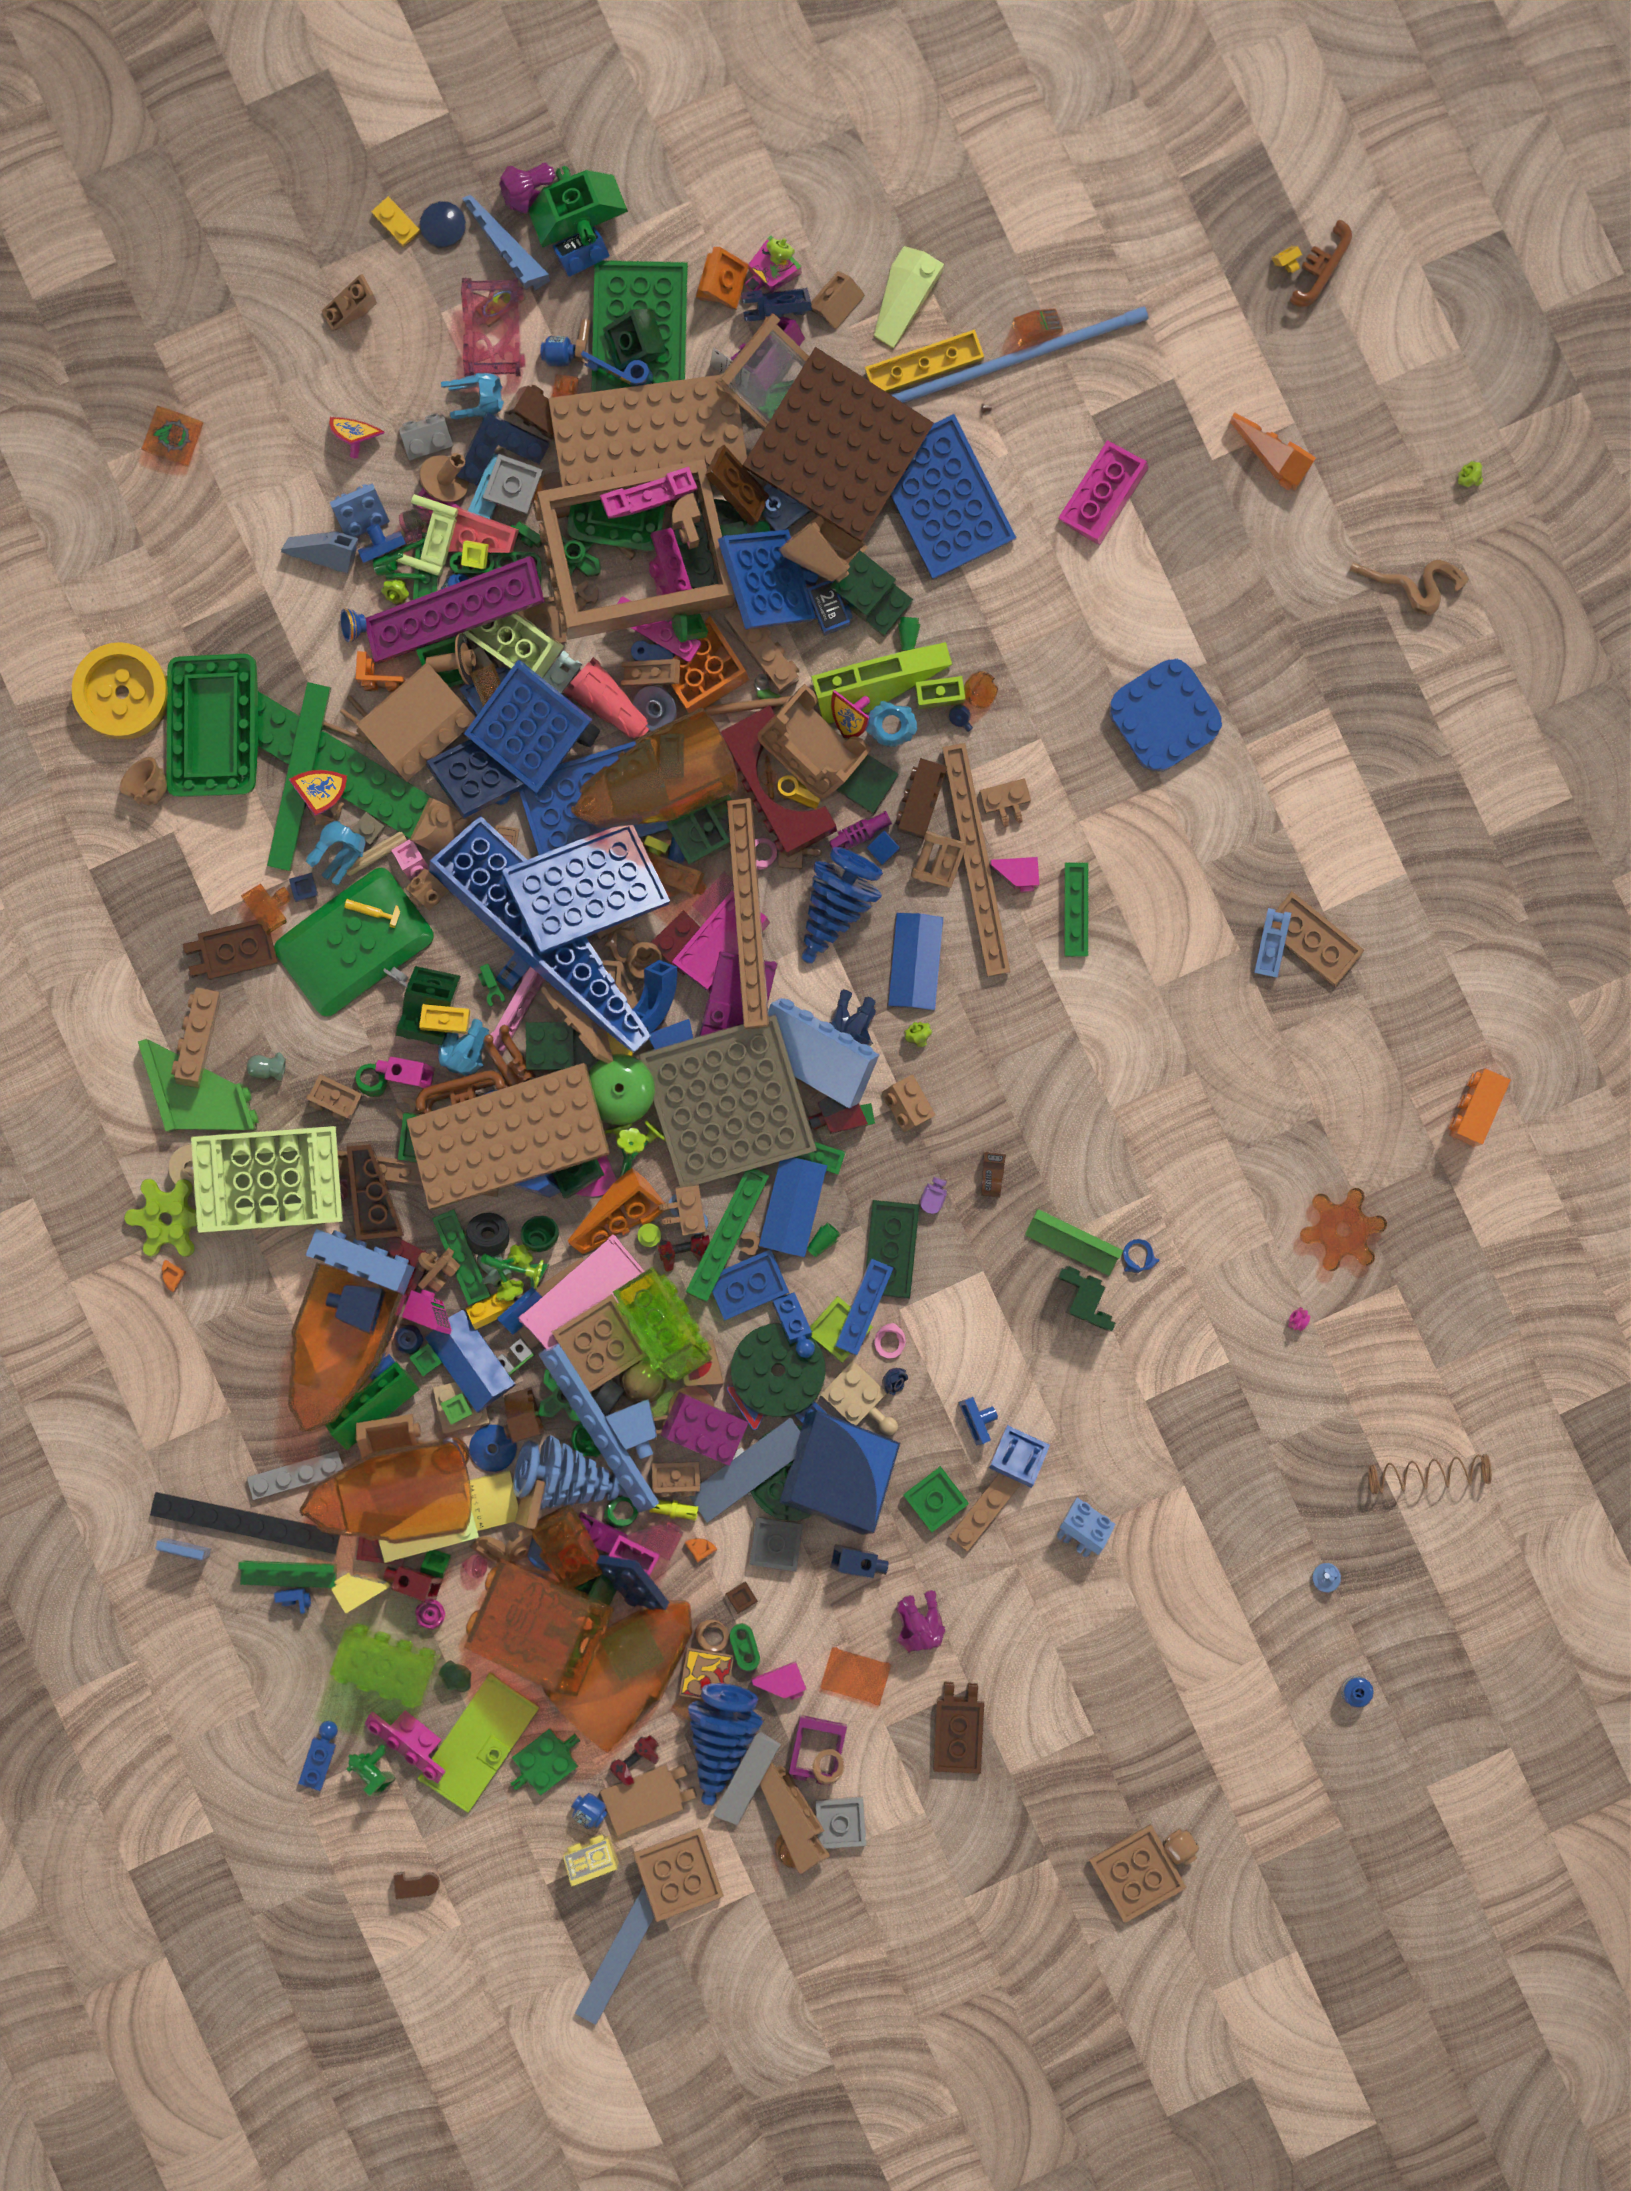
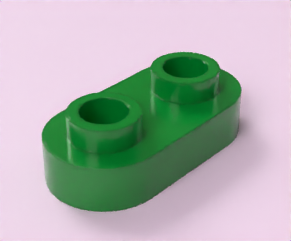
M736 1624L730 1631V1641L737 1664L745 1671L754 1670L760 1663V1654L753 1630L747 1624ZM739 1631H744L746 1633V1638L742 1640L737 1637V1633ZM746 1654H751L753 1656V1660L751 1662H746L744 1660V1656Z

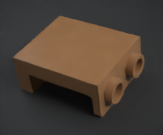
M413 1414L356 1423L357 1443L366 1473L375 1472V1461L415 1455L417 1464L422 1463V1454H425V1444L423 1439L419 1440V1437H421L420 1424L415 1423Z

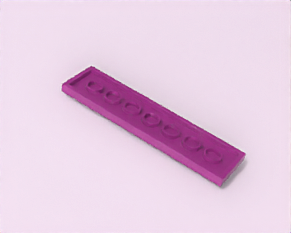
M526 557L366 617V631L374 662L377 664L415 651L417 648L434 644L544 603L534 558Z

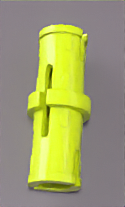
M657 1499L659 1503L654 1508L649 1509V1513L668 1515L671 1519L678 1517L696 1521L699 1506L681 1504L677 1500L670 1502Z

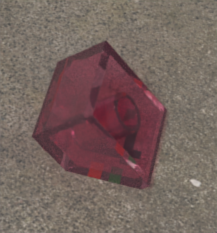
M668 1520L667 1523L662 1521L631 1531L627 1539L670 1560L684 1532L680 1531V1525Z

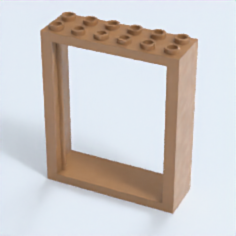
M705 459L537 492L538 500H534L535 516L537 521H541L539 523L540 539L542 544L546 543L544 545L545 561L547 566H551L549 568L550 584L552 589L556 588L554 590V602L556 610H561V613H559V624L561 633H566L567 640L670 620L678 614H686L688 616L733 607L735 594L717 540L722 537L710 482L705 476L707 472ZM689 466L697 486L718 584L578 612L555 508L600 500V495L621 488L627 490L666 477L667 473Z

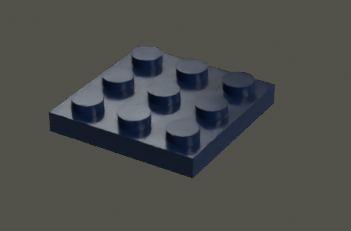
M471 739L426 762L427 768L463 819L524 788V783Z

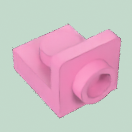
M410 839L392 849L395 858L410 881L417 877L424 868L429 871V866L416 844L410 841Z

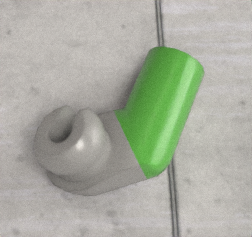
M759 674L754 680V688L759 699L781 697L770 691L767 675Z

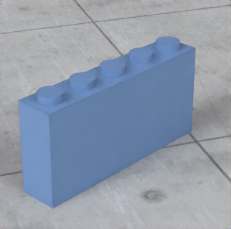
M780 998L771 1003L768 1009V1016L775 1014L777 1016L795 1077L849 1109L860 1103L879 1054L874 1052L870 1046L853 1040L851 1035L834 1029L832 1024L815 1018L811 1012L796 1007L788 999Z

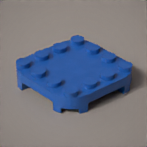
M1178 658L1163 661L1124 685L1114 694L1110 702L1109 716L1112 723H1115L1139 760L1138 763L1143 768L1152 771H1166L1208 743L1210 744L1222 727L1221 715L1217 706L1194 671Z

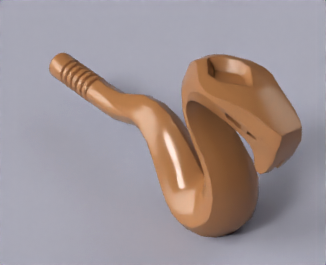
M1443 560L1431 561L1426 565L1423 573V581L1427 591V597L1423 598L1413 580L1406 575L1384 574L1372 569L1370 570V568L1367 569V567L1354 562L1349 570L1380 583L1401 585L1407 593L1413 610L1423 615L1433 614L1440 606L1441 596L1433 579L1434 573H1440L1455 583V592L1461 590L1469 580L1466 574L1456 566Z

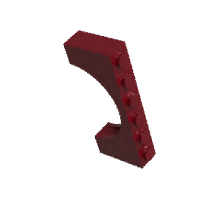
M769 705L720 732L722 739L719 742L725 753H731L733 759L730 762L736 773H742L744 779L741 782L747 793H753L755 799L752 802L757 812L764 813L766 820L763 822L768 832L775 833L777 840L774 842L779 852H785L787 857H790L837 832V826L826 806L811 811L789 810L776 804L763 791L758 780L757 770L764 746L758 740V733L775 715Z

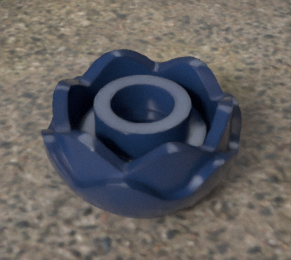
M403 1325L395 1332L393 1342L399 1352L414 1354L423 1344V1335L416 1326Z
M892 1368L887 1371L882 1379V1386L887 1394L890 1393L894 1396L896 1392L903 1390L904 1382L908 1380L906 1370Z

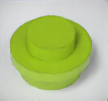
M645 1224L638 1231V1240L643 1246L653 1247L661 1239V1231L654 1224Z

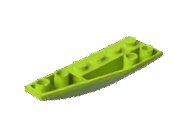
M944 642L811 676V682L817 697L821 717L828 724L835 722L831 709V698L834 690L853 705L863 696H867L870 699V703L861 710L866 714L873 710L875 706H879L881 701L889 702L915 687L916 682L925 681L952 666L947 644Z

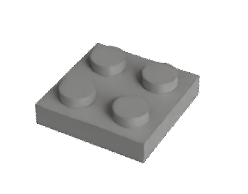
M498 454L483 495V500L528 515L543 470Z
M863 1797L816 1800V1816L824 1829V1832L818 1835V1839L825 1849L866 1846Z

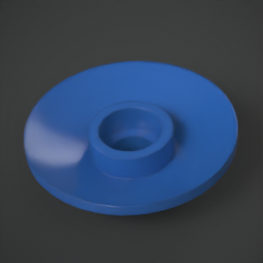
M491 1424L475 1432L470 1441L469 1451L473 1462L479 1468L488 1472H497L507 1468L513 1462L517 1452L516 1442L513 1443L512 1438L507 1439L503 1426ZM490 1444L496 1445L497 1450L495 1453L488 1451Z

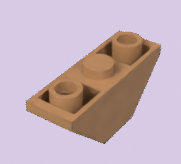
M361 274L354 279L322 310L332 331L364 316L377 304L364 275Z

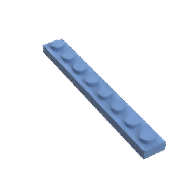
M557 1344L544 1349L539 1354L544 1365L555 1379L558 1387L617 1477L632 1504L639 1513L654 1508L659 1501L621 1444L561 1346Z

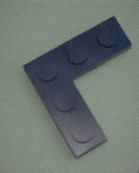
M486 412L464 455L465 465L457 477L478 485L498 445L540 465L550 443Z

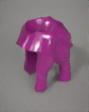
M542 163L531 170L523 171L512 165L507 166L499 182L505 205L511 210L527 214L528 207H531L540 191L534 188L541 185H552L553 180L556 178L553 167L547 163Z
M931 1590L924 1593L928 1607L926 1617L918 1612L913 1595L906 1596L897 1602L896 1611L901 1618L903 1627L896 1641L909 1654L912 1651L929 1650L941 1646L946 1630L937 1609L936 1591Z

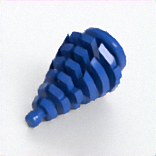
M833 847L830 852L831 859L837 865L820 861L814 863L813 870L816 875L812 877L811 884L815 890L810 893V901L816 907L809 905L808 915L813 920L808 919L806 923L807 931L813 935H804V943L807 945V948L801 956L802 960L806 963H813L818 952L823 953L829 948L828 944L824 941L834 943L839 937L837 932L845 933L850 928L848 922H856L861 917L858 912H867L871 907L869 902H877L882 896L875 886L864 880H879L883 874L882 870L868 859L844 848Z
M722 1683L703 1686L701 1697L704 1702L698 1700L692 1702L688 1707L691 1718V1730L693 1731V1745L697 1746V1749L695 1748L696 1760L700 1761L699 1764L697 1763L700 1776L699 1785L704 1790L701 1801L709 1806L715 1804L716 1793L724 1789L726 1786L725 1780L730 1779L733 1774L732 1769L738 1766L740 1757L745 1754L748 1744L753 1741L755 1732L760 1729L763 1723L762 1717L752 1711L758 1702V1698L754 1693L739 1686Z

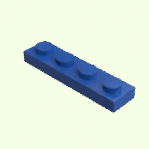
M870 1259L835 1347L858 1355L893 1267Z

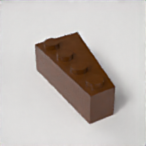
M372 1142L347 1143L356 1240L404 1236L403 1226Z

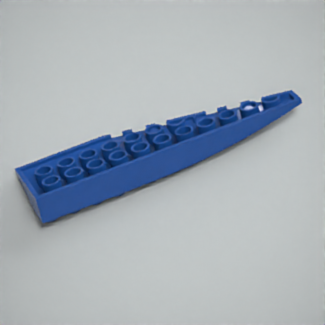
M479 816L430 860L429 872L548 983L601 1028L635 1053L651 1036L635 1011L627 1003L624 994L617 988L611 974H608L604 968L603 962L588 939L585 937L544 954H539L501 874L502 869L527 859L486 820Z

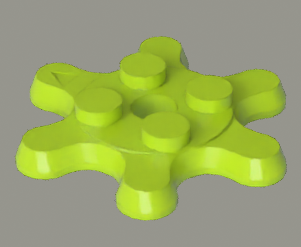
M145 1179L141 1183L140 1189L146 1198V1204L142 1209H129L124 1215L125 1222L129 1226H141L146 1230L147 1239L143 1244V1251L147 1256H156L160 1252L162 1245L166 1243L173 1244L181 1256H191L195 1251V1246L189 1238V1232L191 1228L197 1226L196 1210L192 1209L188 1204V1196L193 1189L191 1182L187 1179H181L177 1181L171 1192H163L153 1179ZM164 1212L172 1216V1223L169 1225L163 1223L162 1219H160Z

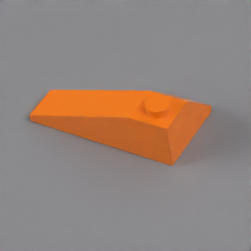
M1234 412L1229 421L1274 478L1279 481L1278 484L1287 490L1292 489L1295 491L1316 457L1292 442H1289L1288 445L1282 443L1278 435L1273 432H1261L1262 428L1258 424Z
M631 1168L611 1185L567 1241L580 1253L585 1254L600 1247L612 1234L615 1236L622 1232L625 1235L630 1232V1228L640 1223L642 1225L650 1223L664 1212L659 1209V1205L665 1204V1202L646 1178Z

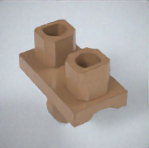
M448 1248L437 1261L435 1260L438 1256L436 1252L432 1251L430 1254L421 1253L418 1256L420 1263L418 1269L421 1272H424L425 1269L428 1271L424 1274L418 1286L422 1289L429 1286L438 1292L447 1281L438 1272L442 1270L451 1278L460 1267L455 1259L451 1257L454 1251Z

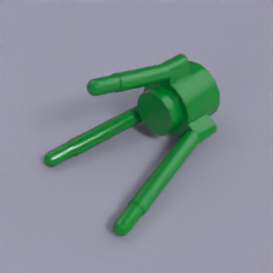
M426 538L392 553L375 558L373 561L375 573L378 576L385 575L387 580L392 578L425 579L423 574L394 573V571L398 568L396 560L403 557L402 553L424 544Z

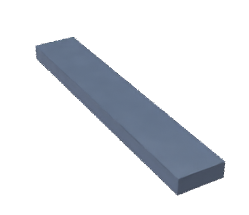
M644 1886L575 2011V2014L595 2025L654 1918Z

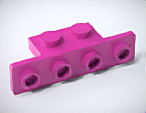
M669 528L651 533L657 556L649 562V573L654 578L657 596L692 589L673 529Z
M622 596L617 604L630 602L631 600ZM660 621L630 627L687 662L692 661L701 646V642L697 639L680 642L672 628V621H669V623Z
M406 1710L391 1726L374 1712L369 1714L365 1725L372 1734L380 1736L386 1741L388 1747L402 1754L405 1760L419 1768L427 1779L433 1780L436 1783L440 1782L445 1770L428 1757L441 1742L437 1735Z

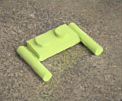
M414 494L411 500L412 504L433 510L421 559L403 554V557L396 560V562L441 576L457 521L455 518L458 514V509Z

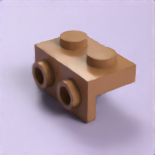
M319 1074L306 1099L311 1101L309 1106L320 1111L325 1107L332 1111L330 1116L344 1121L345 1117L351 1120L363 1094Z
M913 1074L882 1091L885 1103L890 1107L897 1124L904 1133L935 1116L932 1107Z
M700 1462L652 1463V1492L657 1493L658 1497H671L672 1492H681V1496H696L695 1491H700Z

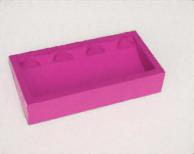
M732 890L672 961L676 967L709 994L719 952L723 951L739 955L734 891ZM761 913L763 932L770 924L768 917Z

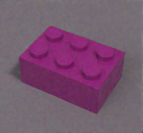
M679 1392L660 1435L667 1440L730 1466L749 1422Z

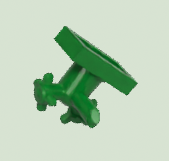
M383 1744L372 1754L348 1755L349 1766L346 1768V1771L351 1772L353 1770L367 1784L363 1790L369 1797L379 1796L396 1779L390 1771L381 1772L375 1766L385 1755L386 1746Z

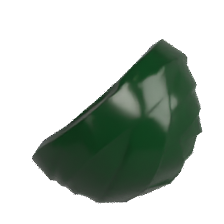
M547 1216L532 1217L524 1223L521 1229L523 1245L534 1252L548 1251L558 1241L559 1228L555 1221Z

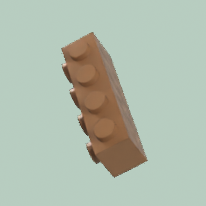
M738 605L724 615L725 622L763 673L768 676L769 681L779 694L799 681L797 674L800 672L792 660L788 662L783 656L786 652L780 643L776 642L774 644L769 636L772 633L768 627L745 629Z
M196 987L195 993L189 996L188 1007L191 1010L189 1016H185L182 1030L186 1031L184 1039H179L177 1052H180L179 1060L174 1061L171 1073L175 1075L176 1084L200 1088L221 1001L220 993L217 991Z

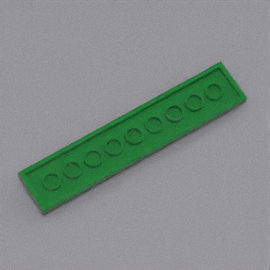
M259 691L258 747L289 765L300 716ZM322 730L313 771L326 770L346 775V787L341 797L394 830L402 832L410 839L429 797H433Z

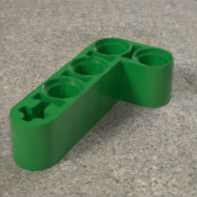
M462 552L455 553L450 558V567L454 574H463L473 578L502 567V563L505 560L516 562L530 556L538 562L536 570L541 589L543 590L542 562L535 552H488L487 560L491 564L485 570L480 568L472 570L471 567L464 565L462 569H458L457 565L462 560Z

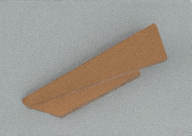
M771 1762L760 1786L798 1872L802 1874L830 1857L816 1837L824 1832V1829L787 1769L783 1766L776 1768L773 1762Z

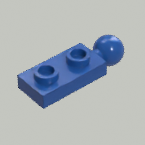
M795 1292L774 1299V1309L789 1343L798 1342L796 1345L798 1355L804 1358L810 1357L815 1351V1345L806 1338L812 1336V1331Z
M325 1721L320 1725L319 1734L321 1739L316 1737L312 1739L298 1784L318 1791L322 1790L337 1745L330 1742L338 1733V1727L334 1722Z

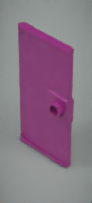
M719 952L699 1036L744 1024L739 955ZM764 960L768 1003L778 963Z

